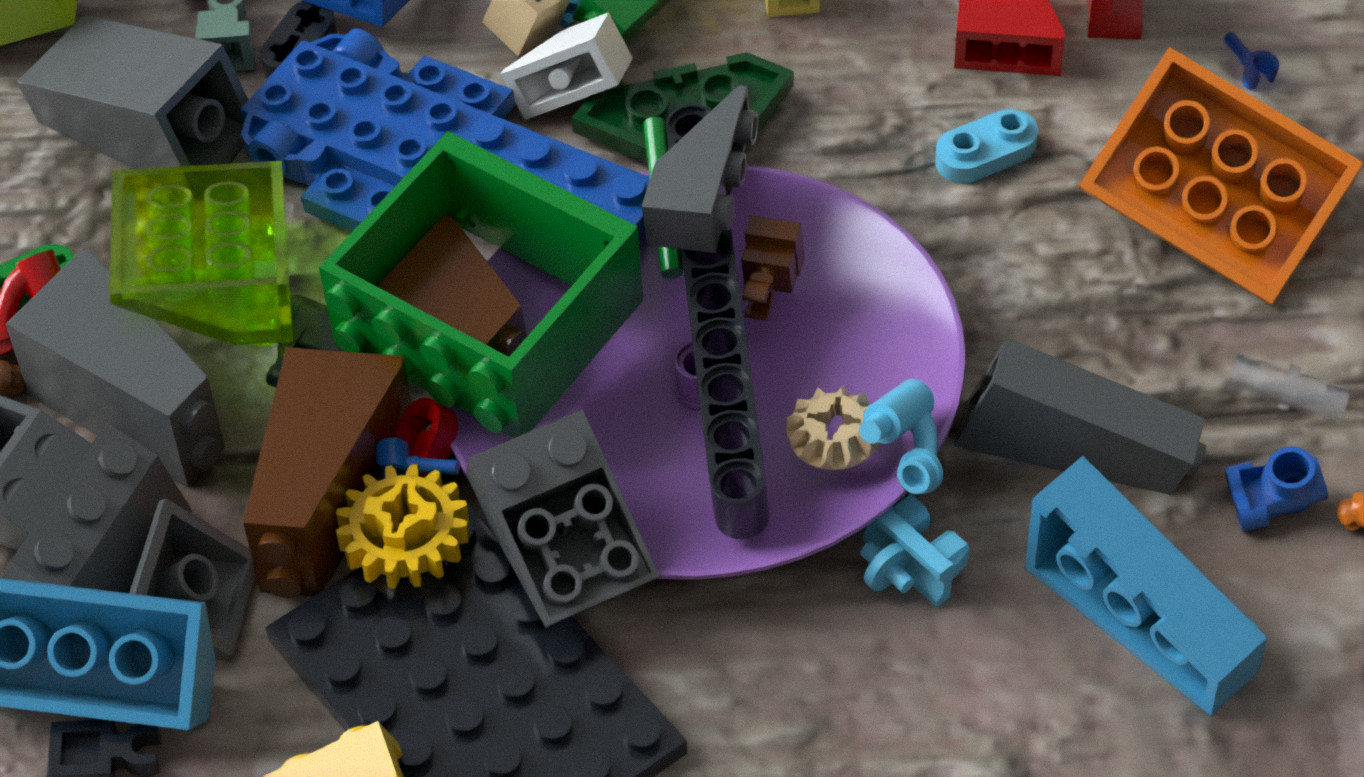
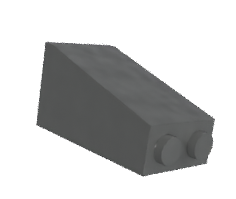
M83 15L17 81L38 123L190 196L197 197L244 147L241 137L244 122L240 109L248 101V97L223 44Z
M83 248L6 323L30 397L96 435L99 434L106 422L158 455L170 476L187 487L203 471L211 469L218 461L225 445L208 376L92 252Z

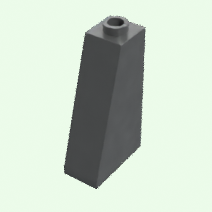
M1006 337L967 400L954 445L966 450L1065 471L1080 457L1084 456L1110 482L1171 495L1185 476L1193 478L1197 474L1203 462L1206 445L1200 443L1199 440L1205 418Z

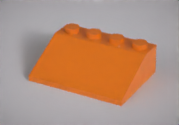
M1169 47L1081 180L1078 189L1272 306L1355 183L1363 162Z

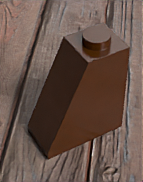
M446 214L435 223L377 286L508 357L527 337L521 304L455 219Z

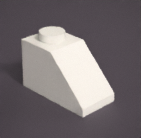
M608 12L560 31L505 68L500 75L507 88L513 90L515 103L524 120L617 86L633 58Z

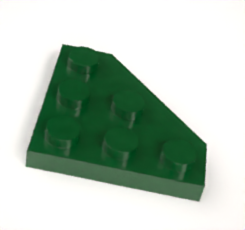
M745 52L726 56V64L700 70H697L695 63L654 71L652 80L624 85L621 79L617 86L587 98L572 117L573 133L648 164L643 122L646 119L661 117L667 121L672 111L688 104H699L708 107L712 111L740 85L747 86L750 110L758 112V134L793 88L794 71Z

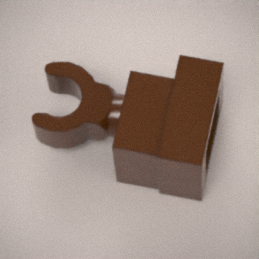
M750 215L744 233L746 246L741 258L745 285L742 300L748 301L744 317L768 321L775 291L792 293L797 276H800L805 259L801 223Z

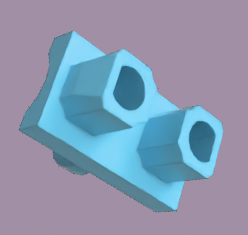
M908 494L871 522L865 529L862 541L866 544L861 549L860 555L870 564L865 571L864 582L876 592L882 591L893 584L901 593H906L913 586L938 608L950 599L952 579L968 564L970 548L954 531L948 530L929 543L921 533L930 526V514L925 505L912 494Z

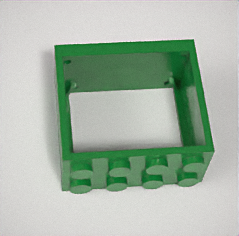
M447 131L319 266L332 337L342 350L355 353L404 356L409 382L428 391L438 403L446 407L455 406L474 416L487 430L494 433L503 432L512 438L532 431L643 302L638 226L450 131ZM444 214L454 218L462 230L464 229L572 285L510 357L377 287Z

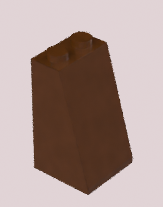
M286 347L243 522L260 592L272 593L283 598H293L299 595L315 596L326 587L345 554V551H340L336 529L339 528L336 516L337 508L348 507L345 492L348 489L360 492L365 490L363 483L364 475L369 474L378 481L380 466L376 463V444L381 439L394 437L404 411L411 404L404 356Z

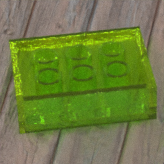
M282 161L112 170L110 304L232 345L252 344L264 347L279 342H293Z

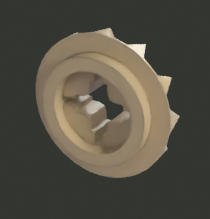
M842 385L837 392L824 393L818 387L812 398L808 400L797 399L795 411L791 416L787 417V439L795 455L811 466L826 470L847 469L870 458L876 452L880 443H867L859 433L860 424L863 422V414L866 408L871 405L866 392L852 395ZM839 415L843 418V425H840L838 431L834 432L833 440H829L826 425L830 424L832 417Z

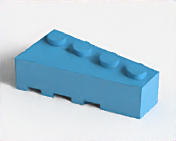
M1084 456L1080 457L1033 498L1025 569L1206 713L1212 716L1260 671L1268 637Z

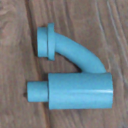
M908 379L866 408L863 414V422L859 427V433L867 443L879 442L888 444L910 430L914 438V449L908 451L901 458L897 469L898 481L910 493L927 494L934 491L943 479V468L937 458L938 434L931 415L935 400L931 389L924 382L917 379Z

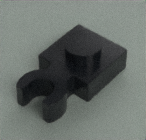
M93 719L51 722L46 777H115L116 770L127 769L131 774L138 777L154 776L160 773V765L156 753L138 754L137 751L144 746L161 745L162 738L158 726L136 724L128 728L124 733L118 734L116 723L111 720Z

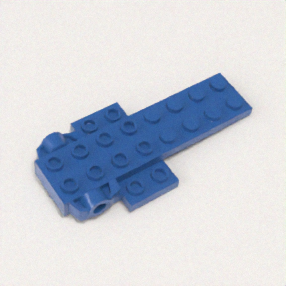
M351 29L347 35L329 34L311 43L302 40L240 109L244 122L241 137L249 161L260 166L270 174L282 175L291 180L309 185L310 187L300 197L304 212L351 232L447 131L638 226L639 238L645 231L642 204L650 181L649 176L504 120L515 106L514 93L510 88L425 55L408 74L401 72L399 62L387 54L383 46L373 35L362 29Z

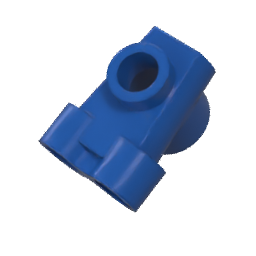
M1285 447L1277 450L1270 456L1267 465L1253 467L1252 462L1249 461L1224 467L1228 489L1235 505L1242 532L1269 526V518L1284 513H1300L1307 509L1309 505L1328 499L1327 486L1317 457H1312L1306 450L1298 447Z

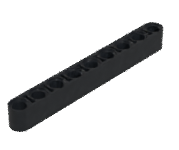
M688 104L680 106L670 113L666 121L669 150L711 112L708 107L699 104ZM730 229L729 231L722 230L716 253L681 249L714 518L717 528L724 535L733 539H748L758 535L765 529L769 522L770 513L732 230Z

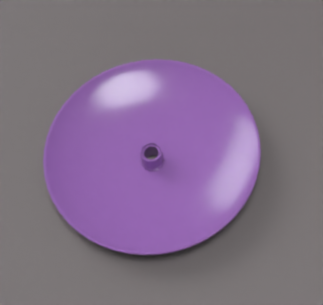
M748 165L743 186L734 187L732 193L735 200V211L731 230L743 317L748 301L742 300L745 285L741 258L746 246L744 233L750 215L801 223L805 255L800 276H797L793 292L775 291L769 320L763 321L744 317L770 513L769 522L761 533L748 539H733L724 535L717 528L709 482L684 274L671 279L661 276L658 247L647 246L645 231L639 238L643 302L532 429L535 430L583 409L660 576L658 579L697 580L732 577L764 571L801 560L834 546L862 530L888 511L908 492L898 481L897 469L903 455L914 449V438L910 430L891 443H880V446L870 458L847 469L826 470L805 463L795 455L787 439V417L791 416L795 411L797 399L808 400L812 398L818 387L824 393L837 392L842 385L852 395L866 392L870 404H873L905 380H920L931 389L935 400L931 415L938 434L937 454L945 442L959 408L965 374L963 328L955 299L943 274L927 251L907 230L891 217L860 197L834 185L801 174ZM649 171L642 172L641 174L649 176ZM500 248L487 261L521 304L527 336L572 286ZM455 406L447 407L454 411L458 418L459 428L457 437L450 446L456 460H459L460 467L466 477V469L471 456L514 439L503 432L494 433L487 430L474 416ZM839 415L832 417L830 424L826 425L829 440H833L834 432H837L839 426L843 425V418Z

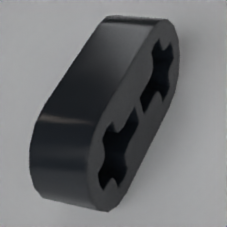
M305 1L295 4L287 12L261 49V58L266 78L268 79L302 40L311 43L329 34H337L334 12Z

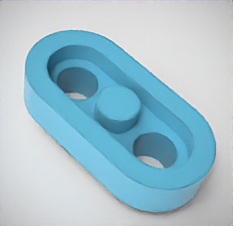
M1005 109L944 133L937 141L936 169L945 179L965 184L978 181L1031 158L1036 151L1038 138L1037 123L1030 115L1023 111Z

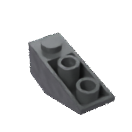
M739 85L654 164L642 204L647 246L716 253L722 230L729 231L733 224L735 200L732 193L734 187H742L745 181L747 157L744 150L746 144L754 145L758 132V112L749 108L747 86Z

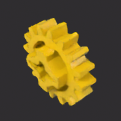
M411 464L407 469L406 475L397 476L396 470L390 465L385 467V479L377 481L371 475L366 474L363 476L365 488L363 492L348 489L345 492L348 507L337 508L336 511L339 526L336 529L339 548L340 551H345L347 565L351 570L362 566L365 581L371 583L380 574L386 575L388 588L395 589L400 577H409L412 585L419 587L421 586L422 573L429 571L433 576L441 578L444 576L442 566L444 559L455 563L461 560L459 544L469 543L470 539L466 500H460L458 486L455 482L442 486L440 471L435 469L426 478L419 477L417 464Z

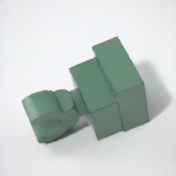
M207 0L209 11H198L195 39L223 44L235 72L254 71L256 55L249 21H241L247 12L245 0H234L229 4H219L217 0Z

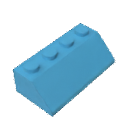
M0 578V707L191 730L209 720L216 658L206 604L204 602Z

